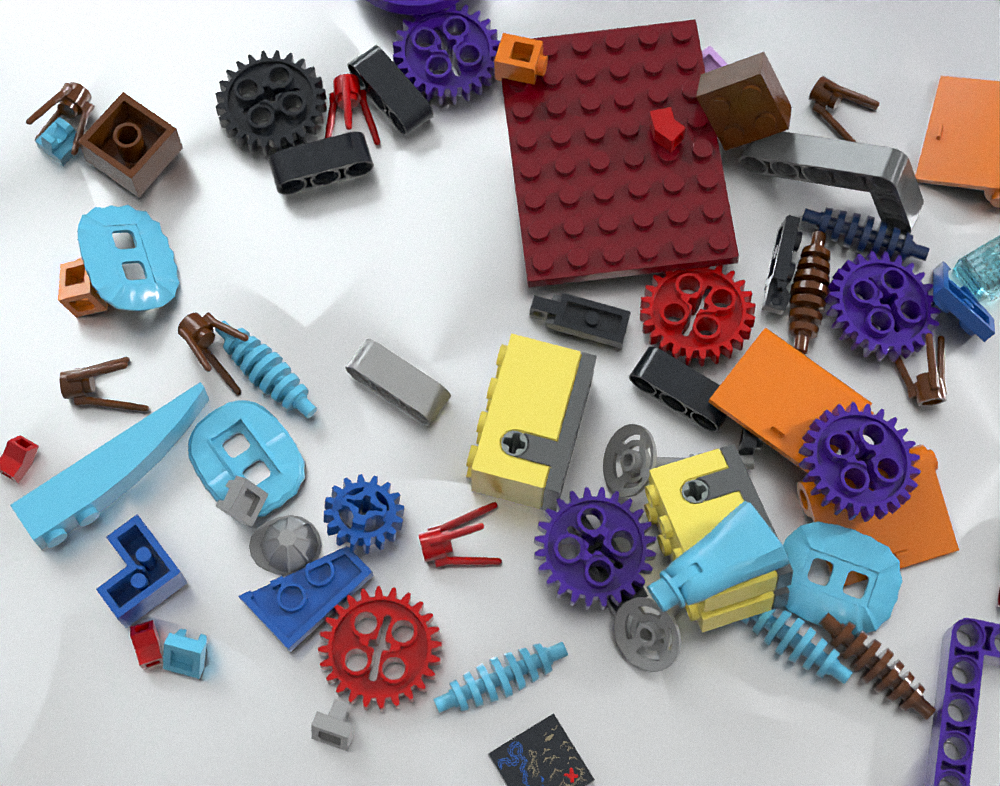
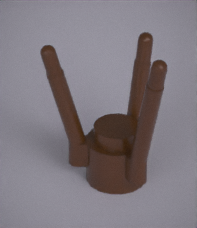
M825 76L820 77L809 95V100L815 103L812 111L821 115L845 141L856 142L827 109L835 110L843 98L874 111L878 109L880 103L865 95L842 87Z
M65 82L59 92L26 119V124L31 125L58 103L57 110L42 127L35 140L58 117L64 115L67 118H75V116L81 115L71 149V154L77 155L80 147L78 140L84 135L89 115L95 108L93 104L89 103L92 99L91 93L79 83Z
M197 312L188 314L180 322L177 330L178 334L186 341L206 372L211 371L212 365L236 395L241 394L239 386L208 347L215 339L213 327L244 342L249 340L248 335L217 320L209 312L203 317Z
M931 333L925 335L929 372L917 375V382L913 383L901 357L894 362L906 385L908 398H917L918 406L937 405L947 400L945 337L942 335L938 337L937 367L933 336Z
M129 357L60 372L59 383L64 399L74 398L75 406L94 405L130 411H149V406L88 397V393L95 391L94 376L126 369L127 363L130 362Z

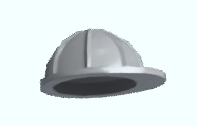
M293 515L278 517L264 523L255 530L249 543L250 555L256 565L266 571L282 576H288L305 568L306 564L317 560L322 546L319 532L314 525L303 517Z

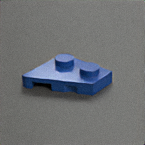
M942 261L933 270V301L943 312L954 314L959 319L960 326L970 336L976 334L983 342H986L995 334L994 318L977 301L965 285L959 288L948 277V272L951 268Z

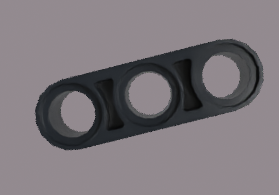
M378 45L372 46L347 63L350 74L356 75L359 78L362 90L366 91L369 98L404 136H407L434 117L433 110L425 97Z
M356 131L283 149L273 153L268 160L277 192L282 195L295 194L367 174L374 167L365 135Z
M656 347L647 348L629 375L630 381L637 388L708 431L717 432L727 418L726 414L708 402L720 385Z

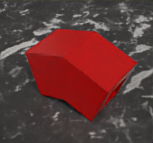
M671 107L650 111L649 125L653 139L671 153L684 140L686 127L674 119Z
M21 435L8 440L0 457V473L19 484L32 466L39 445Z
M150 620L131 626L130 637L139 666L144 670L163 664V648L154 621Z

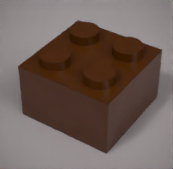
M765 52L700 75L696 97L725 151L789 130L792 106Z
M124 92L119 95L78 140V144L88 163L137 197H140L183 149L177 128Z

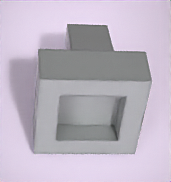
M236 476L234 480H228L226 487L229 491L224 500H218L216 507L241 524L253 527L269 494L248 479Z
M335 699L328 715L317 711L311 724L312 739L348 751L353 739V724L347 722L349 704Z

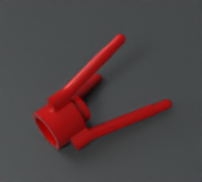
M342 74L333 79V92L329 94L330 105L325 138L332 137L337 105L344 110L345 128L351 130V109L356 108L358 103H360L374 144L380 145L381 141L367 103L366 91L360 89L359 78L353 74Z
M492 502L440 526L427 528V532L419 533L425 563L435 561L436 568L446 565H500L502 563L500 558L447 556V553L453 552L451 540L483 530L484 524L477 523L450 532L449 530L496 509L498 504Z

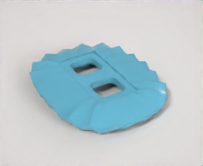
M110 205L104 208L94 207L90 212L82 215L77 229L80 254L91 285L101 299L116 309L145 311L162 307L175 297L180 282L177 278L174 252L169 247L168 238L161 231L160 223L152 220L147 211L135 210L130 205L120 207ZM112 234H131L135 248H117ZM140 264L143 268L145 279L128 280L122 265Z
M238 400L215 409L195 426L188 440L189 460L203 486L216 502L225 499L229 491L226 487L228 480H234L236 476L245 478L243 475L244 470L257 461H262L271 472L270 476L256 486L269 495L258 517H265L274 509L281 507L288 499L294 497L305 479V461L296 443L278 419L258 403ZM241 433L250 443V447L237 457L232 458L223 448V443L234 435Z
M819 521L799 526L785 539L783 547L793 569L791 585L787 586L789 589L788 603L785 606L787 610L820 626L818 624L820 620L829 612L840 623L846 624L850 621L855 624L856 627L851 632L854 635L861 630L866 633L874 632L882 623L890 618L892 609L898 600L899 589L903 581L900 573V561L894 556L888 546L854 529ZM815 558L828 561L833 565L829 581L824 586L813 583L808 579V573ZM850 571H855L868 577L864 595L859 599L849 596L843 591L847 575Z

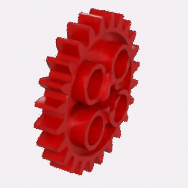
M719 265L715 269L702 267L663 272V278L654 274L652 286L646 285L645 297H641L639 319L644 322L642 332L643 334H650V345L660 343L659 349L664 352L670 350L672 357L676 359L684 356L687 366L690 365L693 358L698 359L701 367H704L705 359L709 357L715 364H719L721 353L730 359L732 358L733 348L741 351L743 349V339H750L751 328L754 327L755 316L753 315L756 307L755 303H751L752 291H744L745 280L734 282V270L726 275L723 274V265ZM707 289H711L705 298L704 308L698 311L702 296ZM683 290H692L695 293L687 294ZM716 303H722V304L727 305V307H722V308H721V307H717V306L714 305V304H716ZM697 313L689 335L684 336L683 334L690 326L691 315L694 316ZM676 317L680 319V321L673 322L669 321L667 318ZM710 331L713 334L706 336L702 335L699 332Z
M377 586L374 597H369L367 591L361 589V600L358 602L351 595H348L349 607L347 609L337 604L334 606L339 616L338 619L330 617L325 619L326 624L332 630L322 631L319 634L322 640L328 642V645L318 647L320 655L329 656L328 659L320 663L321 669L333 670L326 677L328 684L339 681L336 694L341 696L349 691L348 701L350 705H353L359 698H362L364 710L370 708L372 701H377L380 712H384L386 701L390 700L394 707L399 709V697L405 696L411 703L414 702L412 693L414 688L423 693L426 692V686L422 679H435V673L429 668V665L437 666L441 664V659L433 655L432 652L442 650V643L431 640L440 634L439 627H427L434 619L433 614L428 613L421 616L424 603L420 601L411 606V594L409 592L401 600L397 599V591L394 587L391 589L388 597L383 596L380 586ZM389 616L391 622L385 636L388 650L382 651L377 678L375 681H370V674L376 659L372 646L378 647L384 618ZM370 618L377 623L375 630L369 634L358 632L356 626L362 619ZM402 626L411 628L414 632L413 637L407 642L396 641L393 638V633L397 628ZM354 655H363L368 659L366 667L360 671H352L347 667L348 660ZM391 663H399L405 668L404 674L396 680L389 679L384 675L385 668Z

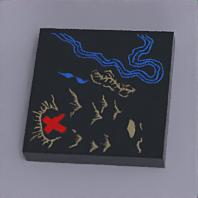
M554 713L488 753L490 760L506 786H588L595 781Z

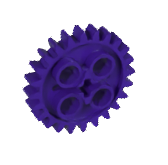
M455 4L449 7V9L423 16L413 15V22L404 20L403 30L396 31L397 41L393 42V53H395L393 54V62L420 93L425 92V98L428 102L433 96H438L439 105H442L445 98L450 97L452 103L456 105L457 96L460 95L468 102L470 101L471 91L481 95L482 84L489 87L492 85V76H495L494 60L500 41L497 40V29L490 30V19L480 22L481 12L479 10L469 15L468 5H465L461 11H458ZM435 30H438L441 33V36L443 38V44L445 47L444 50H442L441 39L435 32ZM459 32L461 35L455 36L451 35V33ZM421 44H430L431 46H429V47H421V46H419V45H421ZM453 56V67L460 76L454 74L449 57ZM465 59L475 60L471 63L464 62ZM440 70L444 73L437 75L433 74L432 72Z
M871 251L866 258L858 254L853 261L847 260L841 269L839 268L834 274L833 280L827 286L830 293L825 301L832 306L826 312V315L837 318L831 328L843 329L844 332L839 338L841 341L848 338L853 340L850 348L852 351L860 345L864 348L863 357L865 358L874 351L877 361L881 362L888 354L890 360L895 362L900 355L908 359L914 351L918 353L926 345L925 335L927 333H931L934 336L932 332L939 326L935 318L941 313V310L932 307L935 304L933 301L934 296L929 295L928 292L933 288V284H923L921 282L925 273L921 272L915 275L912 272L914 269L913 262L904 267L902 266V256H898L892 262L888 252H884L878 259L874 251ZM856 294H859L860 296H862V298H863L864 300H862V299H860L859 297H857ZM902 313H905L910 319L906 318ZM872 323L877 325L880 328V330L876 329L872 325Z
M852 402L846 408V411L841 404H838L832 410V413L825 410L819 417L820 420L816 418L809 426L811 430H808L802 437L806 443L802 445L798 453L806 456V458L800 462L799 467L810 471L803 478V482L815 483L816 486L810 494L817 495L822 493L824 498L821 506L823 507L830 502L834 503L835 515L846 509L848 510V518L851 521L859 512L864 522H868L874 514L880 520L888 514V511L893 514L901 507L900 504H905L911 498L909 493L918 485L912 479H915L921 473V470L912 465L920 459V456L909 453V450L916 443L915 441H904L903 436L908 432V429L903 428L897 431L894 428L897 422L896 417L888 422L884 420V409L873 415L871 414L870 404H866L860 412L855 402ZM863 435L870 437L874 445L866 442ZM830 444L838 447L842 455L833 452ZM878 468L883 469L888 474L889 479L881 476ZM844 478L852 480L856 485V489L849 487Z
M585 487L583 498L579 499L572 490L569 493L568 504L560 498L556 499L558 512L546 509L545 516L550 523H538L537 529L545 534L534 537V544L543 547V549L534 552V559L545 560V563L538 567V574L550 573L545 586L551 587L558 584L560 587L556 597L561 598L568 592L571 594V606H574L579 598L584 599L586 610H589L593 600H598L601 610H605L608 598H611L614 604L619 606L621 604L622 592L627 597L633 598L635 592L632 584L641 588L645 585L646 581L639 573L650 575L653 567L645 562L654 560L657 554L647 549V547L652 546L656 542V537L645 536V533L650 530L652 523L639 522L644 510L640 509L632 513L630 511L633 501L631 498L623 504L619 503V491H615L609 499L605 498L604 487L599 489L597 496H592L589 488ZM586 515H593L600 520L601 526L597 529L589 530L582 525L581 518ZM572 527L575 529L580 537L570 534L567 528ZM623 537L628 540L631 549L624 553L618 552L612 547L611 541L614 538ZM598 542L602 545L600 551H596L594 554L588 552L589 544L593 546ZM563 544H571L577 548L579 555L573 559H565L559 554L558 548ZM609 559L619 562L623 566L622 569L614 567ZM600 566L608 572L609 578L604 582H596L590 577L589 570L592 567Z

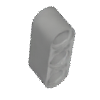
M367 339L345 367L346 371L355 380L427 426H430L451 397V394L443 385L371 339Z

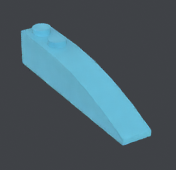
M201 382L12 503L10 506L40 549L55 547L67 538V533L78 526H87L99 517V512L136 485L159 463L189 429L208 403L209 397Z

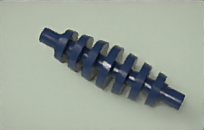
M826 207L824 212L805 208L801 219L802 222L816 226L815 228H818V231L824 233L826 229L832 231L830 240L837 242L840 234L845 235L842 246L850 248L854 238L858 239L855 252L862 254L866 244L870 243L872 244L870 252L874 251L876 256L880 247L885 248L884 252H888L890 259L895 251L898 252V256H902V262H905L907 257L926 261L930 248L916 244L913 241L914 235L909 233L905 234L904 239H900L901 229L893 227L890 235L885 234L888 223L882 220L875 231L872 230L875 217L869 215L864 225L860 226L858 225L861 218L859 213H853L850 222L845 221L847 211L840 210L837 218L831 216L833 208Z

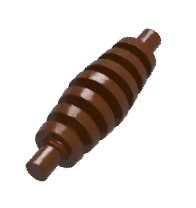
M814 231L811 244L803 247L801 259L798 262L797 271L794 274L793 284L790 288L789 307L791 310L789 311V321L791 323L789 324V334L795 338L794 348L803 354H807L809 340L815 339L818 335V326L821 325L822 314L827 306L825 299L830 293L827 287L830 284V251L824 247L826 234L821 231Z
M829 612L820 620L818 624L831 634L830 637L832 639L829 644L835 649L840 644L844 646L839 654L844 661L852 655L856 657L850 664V668L854 673L858 672L864 665L867 667L860 677L865 684H868L877 676L878 680L874 683L872 689L881 693L884 689L890 687L885 698L894 702L897 698L901 697L902 700L898 707L903 711H907L909 708L911 710L914 709L925 720L933 715L936 708L924 698L925 688L921 683L916 684L913 688L910 686L915 678L910 671H907L901 677L899 676V673L904 668V664L900 659H897L890 666L887 665L894 655L889 648H886L877 656L875 653L882 643L873 639L865 646L863 643L869 634L861 630L854 636L851 632L856 625L852 622L840 623Z

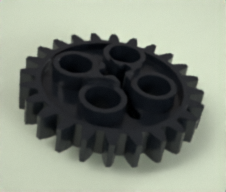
M279 50L275 51L273 58H268L266 52L262 51L261 59L256 60L249 54V63L247 65L237 60V72L226 70L229 81H219L221 92L215 93L218 103L215 105L217 115L220 116L219 122L221 127L226 128L228 138L236 136L237 146L241 147L248 142L249 151L252 153L258 146H262L263 154L267 155L270 147H275L277 152L282 150L284 145H287L288 148L294 147V141L296 140L306 144L305 133L316 135L315 124L324 123L322 113L327 112L326 101H324L327 99L326 91L323 89L322 78L316 77L315 68L309 67L306 69L305 59L302 58L294 63L293 53H289L285 59H281ZM280 80L287 81L284 84L280 85L274 84L275 82ZM247 93H255L251 97H243ZM293 107L300 108V109H299L298 111H296V112H288V111H287V110H289L290 108H293ZM260 120H268L266 124H256Z

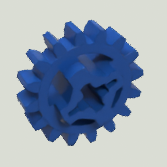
M358 474L356 483H352L350 479L344 478L343 489L335 485L332 487V497H326L324 508L326 510L323 512V522L329 523L327 524L328 536L337 534L336 545L341 546L348 542L350 543V552L352 553L356 550L357 546H363L365 554H369L371 545H376L381 551L384 549L385 539L390 542L396 540V531H401L403 526V519L401 517L404 515V505L399 504V492L390 494L391 483L387 482L379 486L377 485V476H373L370 482H365L363 475Z

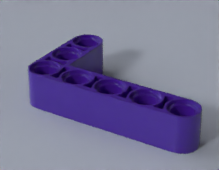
M963 618L958 620L944 633L934 704L936 711L933 713L925 786H939L940 780H946L952 786H970L983 664L1000 667V652L995 646V638L1000 639V624ZM957 631H963L969 635L971 639L970 647L964 646L958 641ZM953 667H958L965 672L967 676L966 684L955 680L952 673ZM949 704L956 705L961 709L963 714L962 722L955 721L950 717L948 713ZM945 742L953 743L957 747V760H952L946 756L943 747Z

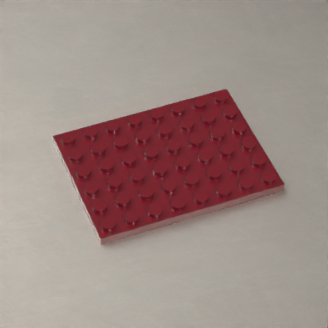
M696 19L531 38L543 41V55L548 56L545 75H537L535 85L505 78L501 81L528 288L738 263L739 254L718 138L696 97L700 75L706 73ZM671 107L674 119L686 127L684 140L671 153L654 141L649 125L650 111Z

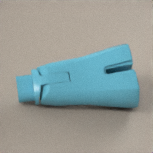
M744 501L704 538L676 558L665 570L659 573L660 579L648 585L647 589L661 611L665 612L677 604L680 608H683L686 604L689 606L702 602L734 585L788 565L789 560L782 543L753 505L750 502Z

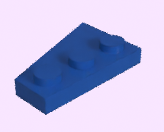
M346 546L306 564L305 568L286 577L280 576L270 581V584L253 592L250 590L238 597L282 645L291 652L319 627L326 617H329L336 611L334 607L336 604L341 606L345 603L348 595L352 596L374 575L371 569L354 552H350V548Z

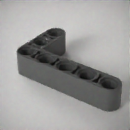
M783 131L746 144L739 159L740 164L752 173L870 192L880 219L888 223L887 229L889 231H892L893 227L901 229L900 235L912 232L924 204L908 156L902 151L891 147Z

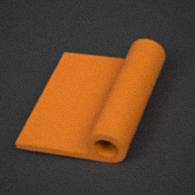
M950 76L940 77L915 175L918 183L984 190L985 197L991 205L1000 208V81Z
M764 328L708 401L798 467L800 462L806 458V456L798 453L802 445L806 443L802 437L808 430H811L809 426L816 418L820 420L819 417L825 410L832 413V410L838 404H841L846 411V408L852 402H855L860 412L866 404L872 405L871 401L767 328ZM830 444L832 451L837 453L839 448ZM801 468L806 473L810 472L808 469Z
M922 444L914 446L909 450L910 454L920 456V459L912 466L921 470V473L915 479H912L918 485L909 493L911 498L905 504H900L901 507L892 514L888 511V514L880 520L874 514L868 522H864L859 512L851 521L848 518V510L846 509L835 515L834 503L830 502L823 507L821 503L824 495L822 493L817 495L810 494L816 486L814 482L800 481L797 483V494L801 507L808 517L813 518V522L819 521L840 525L874 538L890 548L894 556L900 561V569L959 550L936 474L938 469L937 458L931 449L927 450ZM878 468L881 476L889 479L888 474L883 469ZM844 478L849 487L856 489V485L852 480ZM825 561L829 575H831L833 565ZM850 571L844 586L867 580L868 577L864 574Z

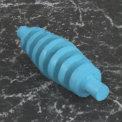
M215 328V331L225 340L223 349L228 355H232V360L237 366H240V370L245 376H249V381L254 386H259V389L267 395L271 394V398L277 403L282 402V406L288 411L298 409L307 419L315 414L317 407L307 399L309 390L304 384H299L300 379L295 373H291L290 366L286 362H282L283 358L277 352H272L269 346L261 344L258 338L250 336V333L244 328L237 330L248 335L249 340L246 342Z
M771 608L770 611L741 620L747 625L753 619L756 624L752 631L757 636L764 628L767 629L769 632L763 641L768 646L772 644L776 637L781 639L775 650L780 656L791 646L794 648V651L788 660L796 663L801 655L805 656L807 659L802 668L808 671L815 663L820 667L816 675L821 678L825 674L828 676L832 675L845 685L853 673L839 662L840 660L837 657L840 653L835 648L829 655L823 651L828 644L825 639L822 638L817 645L811 643L817 633L811 627L804 636L798 633L805 621L798 617L791 627L787 626L786 623L792 614L786 610L783 611L778 619L773 616L777 608Z
M559 642L548 648H543L541 643L532 645L533 655H530L526 647L518 649L519 661H516L512 652L505 653L503 657L506 667H502L499 659L495 656L489 659L492 673L489 674L484 664H480L476 667L479 679L474 680L470 671L463 675L465 685L460 687L457 680L449 683L451 689L448 690V693L433 699L439 713L454 706L455 708L459 707L461 712L469 710L467 701L472 699L476 707L484 705L481 697L483 693H486L491 703L498 701L499 698L495 689L497 687H500L505 698L513 695L510 681L513 680L520 691L526 687L523 675L527 674L533 683L539 679L537 669L541 668L545 675L550 673L553 662L568 656L563 642Z

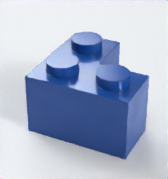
M138 514L106 536L127 567L96 588V590L121 624L128 628L188 582Z

